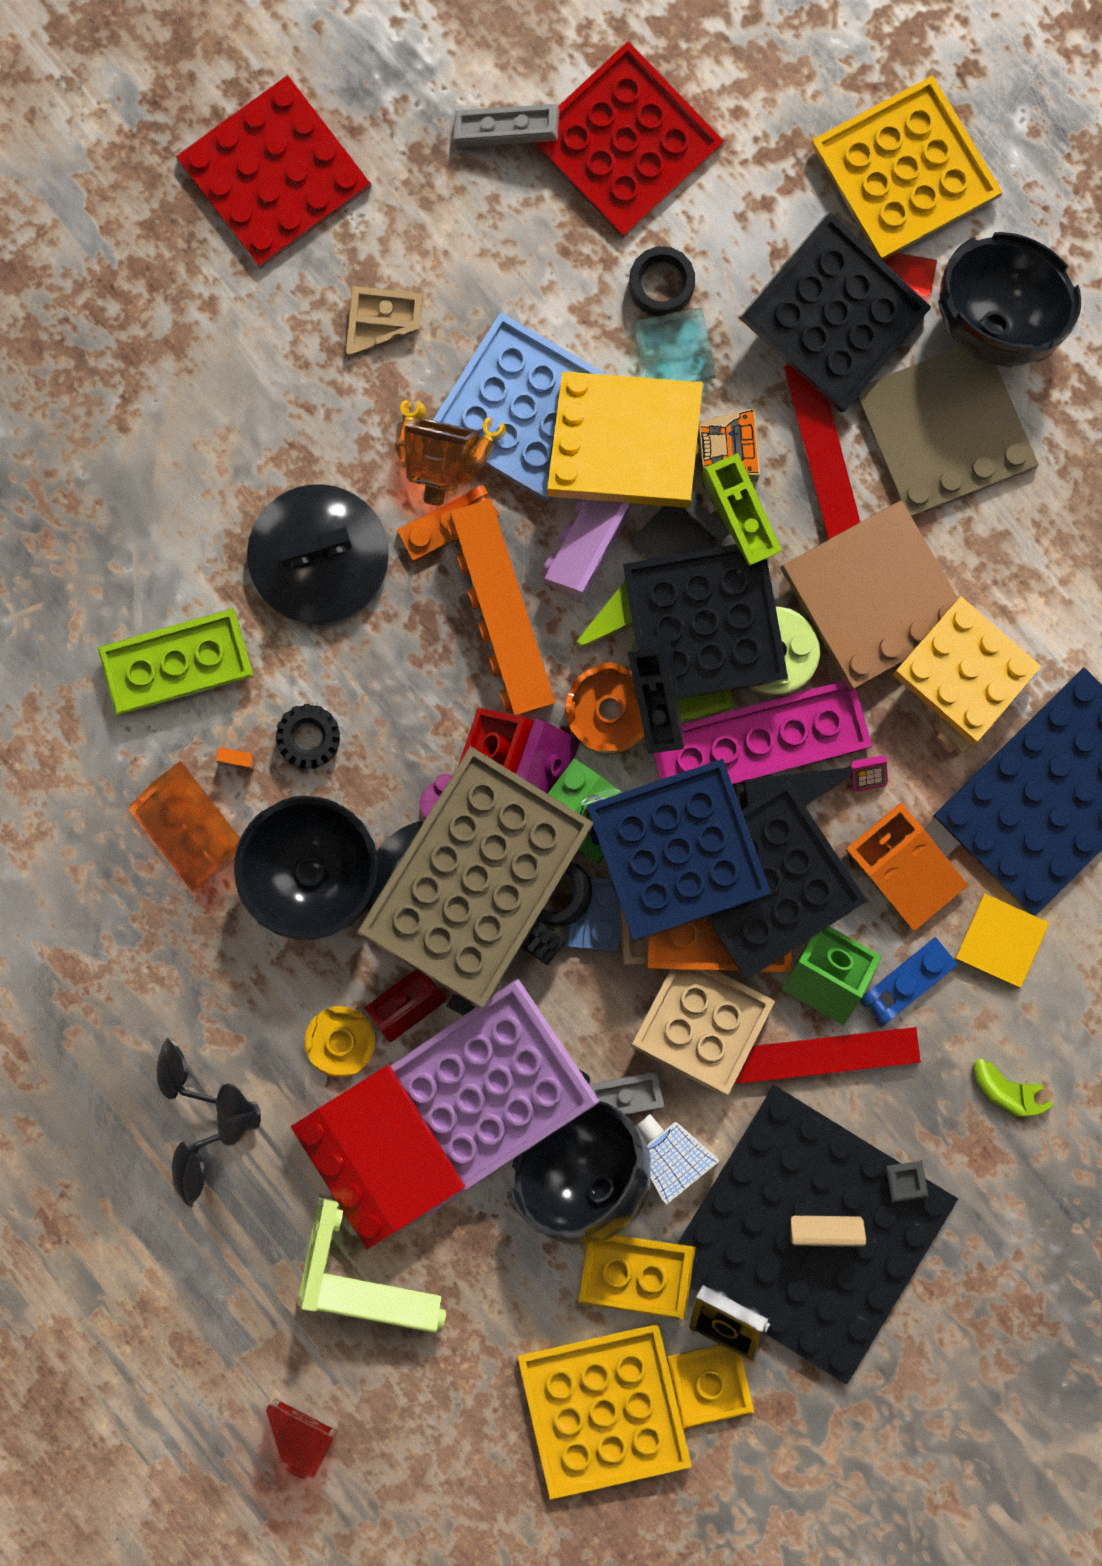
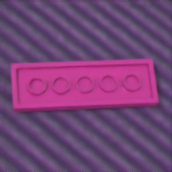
M845 681L682 724L684 749L652 754L660 780L724 759L732 785L743 783L747 779L761 778L869 749L872 747L857 690L855 688L850 691Z

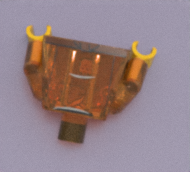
M405 400L400 405V410L405 419L400 421L394 448L403 468L406 469L408 481L425 485L423 501L429 505H443L445 491H455L461 485L469 483L483 468L495 446L493 441L501 440L505 436L506 426L502 422L499 430L491 433L489 428L493 424V419L491 417L487 418L482 425L485 435L479 437L480 431L424 418L426 407L420 401L417 402L416 410L410 413L412 404Z

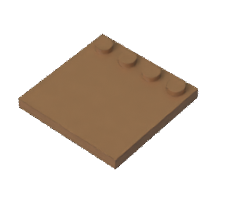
M902 500L780 567L850 691L903 662L958 600L957 595Z

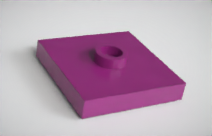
M535 719L516 775L548 794L575 758L580 742L575 737L548 722Z

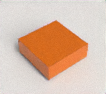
M220 747L217 750L215 761L220 765L254 771L256 759L252 753Z

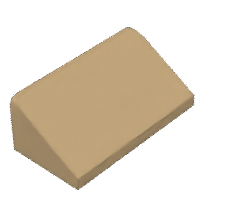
M792 1216L790 1219V1242L793 1245L864 1247L866 1245L864 1222L861 1217Z

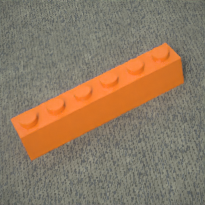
M492 499L450 511L452 520L446 521L451 541L458 540L462 550V554L456 555L462 576L469 574L473 588L467 589L473 610L480 608L484 620L478 623L483 643L491 642L494 656L488 658L494 677H502L505 689L499 691L505 711L512 709L513 715H520L554 704L555 699Z

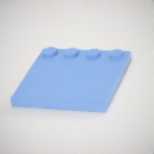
M500 312L432 421L478 431L477 439L473 442L467 454L472 458L485 435L482 427L484 420L490 417L493 419V424L489 428L491 433L497 432L503 422L506 426L505 436L501 440L492 442L480 463L549 502L551 497L547 495L562 371L607 374Z

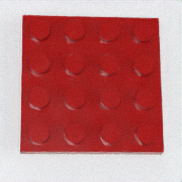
M288 75L176 156L177 161L259 268H262L372 187L371 182Z

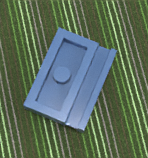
M589 877L592 885L591 903L582 917L576 922L569 924L567 947L618 953L620 942L619 899L612 879ZM574 883V888H573V897H572V900H573V898H574V896H575V883Z

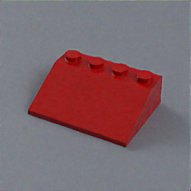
M390 1064L290 1126L366 1250L466 1187Z

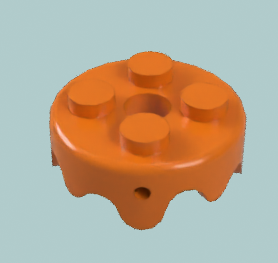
M607 662L583 672L576 678L566 698L565 713L570 731L578 742L598 753L615 754L629 750L642 741L645 735L631 670L617 663ZM612 700L619 705L620 713L616 718L609 720L601 716L599 707L604 701Z

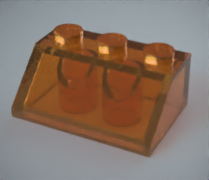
M182 761L153 781L128 807L192 892L231 864L235 859L237 845L241 837Z

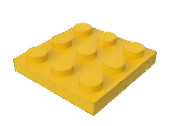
M960 596L892 675L972 745H975L1041 666Z

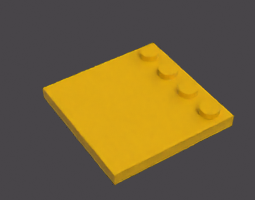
M933 75L811 141V146L870 246L882 261L998 199L1003 193Z
M562 371L547 487L548 497L691 508L703 382Z
M659 1323L518 1355L550 1500L692 1467Z

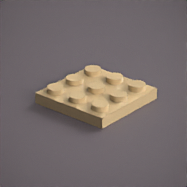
M670 969L630 1047L727 1097L775 1001L719 971Z

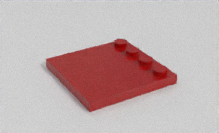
M627 41L558 105V140L531 142L618 234L624 238L723 145L724 140L643 55Z

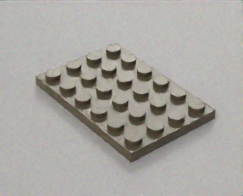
M470 746L356 933L476 1007L483 1009L594 822Z

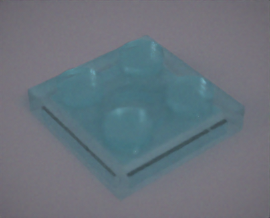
M702 307L633 321L645 378L699 382L717 377Z

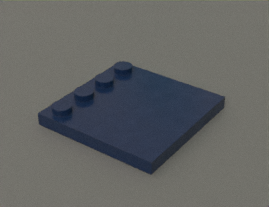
M724 759L587 805L633 942L771 896Z

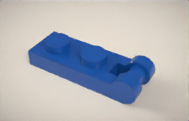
M934 937L866 992L861 998L860 1003L864 1008L868 1006L876 1016L874 1020L880 1027H883L954 969L958 963L939 940ZM886 991L895 1001L888 1008L879 998Z

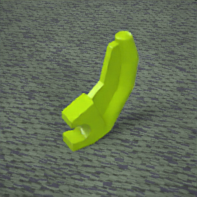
M978 1059L973 1063L976 1083L988 1100L1015 1117L1039 1115L1054 1107L1051 1101H1046L1042 1105H1038L1034 1101L1035 1093L1044 1089L1042 1084L1011 1082L1001 1074L992 1062Z

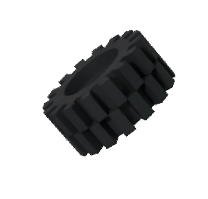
M304 704L292 707L289 712L282 716L281 721L277 725L276 742L281 755L290 764L302 769H314L323 764L325 765L334 757L340 743V731L336 720L328 710L326 711L318 705ZM304 723L315 724L322 732L321 743L313 750H303L294 741L296 729Z
M536 919L521 947L548 966L565 942Z

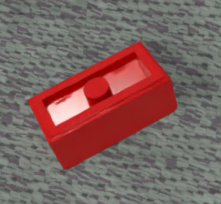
M415 969L364 1007V1009L385 1038L392 1042L442 1005L446 998L431 978Z

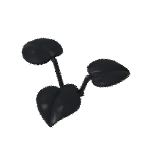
M166 1037L157 1062V1082L162 1094L167 1099H175L179 1092L180 1095L214 1103L217 1110L218 1133L195 1142L192 1146L186 1141L180 1142L173 1156L172 1174L176 1189L182 1200L189 1207H194L193 1203L199 1198L205 1182L204 1164L201 1156L198 1154L200 1148L218 1140H221L226 1146L236 1144L246 1131L259 1128L261 1111L255 1101H248L241 1091L231 1083L224 1084L220 1088L217 1097L186 1089L184 1086L188 1078L186 1060L176 1042L171 1037Z

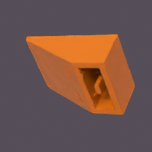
M899 803L845 849V852L913 931L917 930L969 886L902 803Z

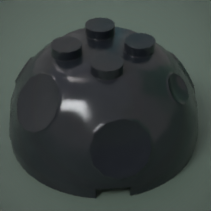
M994 232L992 237L976 240V237H973L956 249L943 272L938 305L949 336L968 352L972 358L1012 368L1013 366H1021L1046 359L1070 335L1081 311L1079 285L1074 287L1066 272L1069 266L1059 255L1044 244L1019 234Z
M294 796L283 799L261 811L244 830L235 853L234 878L240 900L245 908L260 925L277 935L295 940H316L332 936L350 926L364 912L373 897L374 890L379 881L380 866L375 843L364 823L352 811L339 803L317 796Z
M599 1101L513 1159L512 1168L516 1171L514 1189L511 1188V1195L514 1205L521 1217L536 1231L562 1243L582 1244L601 1240L605 1241L623 1231L629 1222L635 1220L647 1200L651 1189V1158L649 1149L638 1128L630 1118L616 1107Z

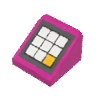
M884 755L852 761L848 766L852 767L850 780L852 789L856 792L887 785V758Z

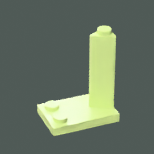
M319 1196L297 1304L300 1308L436 1333V1330L442 1331L446 1310L440 1309L441 1296L324 1273L332 1232H339L343 1210L338 1208V1202L334 1199Z

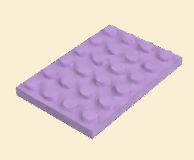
M519 979L489 998L483 1009L476 1007L391 1065L466 1185L464 1189L426 1212V1216L599 1102V1099Z

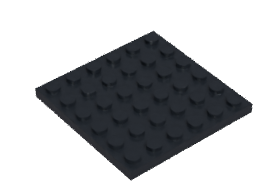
M773 1085L677 1244L695 1247L690 1288L698 1293L702 1286L711 1290L718 1289L727 1294L730 1300L743 1307L750 1306L757 1309L770 1323L767 1336L847 1385L958 1201V1198L926 1179L928 1197L891 1202L885 1166L901 1164L899 1161L776 1085ZM792 1216L861 1217L864 1222L866 1245L864 1247L793 1245L790 1242V1219Z

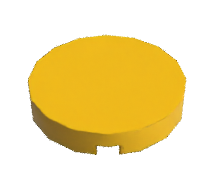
M333 1006L321 1011L311 1020L305 1032V1050L309 1060L320 1072L331 1077H348L359 1073L370 1063L375 1052L376 1035L371 1022L361 1012L350 1007Z

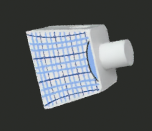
M650 1114L636 1125L649 1149L651 1181L666 1205L719 1162L714 1154L677 1122H673L663 1130Z

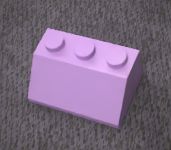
M579 499L575 511L579 513L573 525L570 523L566 524L558 539L563 545L557 556L551 553L541 572L546 574L544 584L582 604L631 513L632 503Z

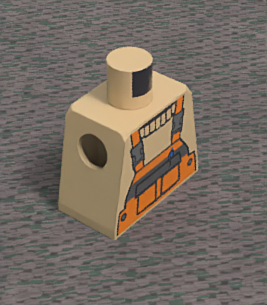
M747 409L700 421L695 460H700L701 472L705 467L738 453L751 482H757L760 477L755 409Z

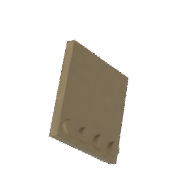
M961 346L872 381L857 396L858 403L899 501H903L911 517L1039 466L997 365L972 358Z

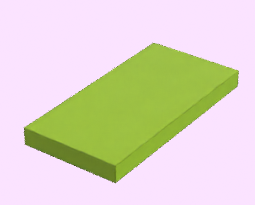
M234 608L97 647L116 716H122L254 677Z

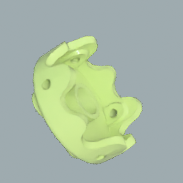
M776 607L781 640L786 649L785 662L788 681L754 686L748 689L755 693L781 698L791 695L810 681L818 667L820 642L815 629L804 616L792 609Z

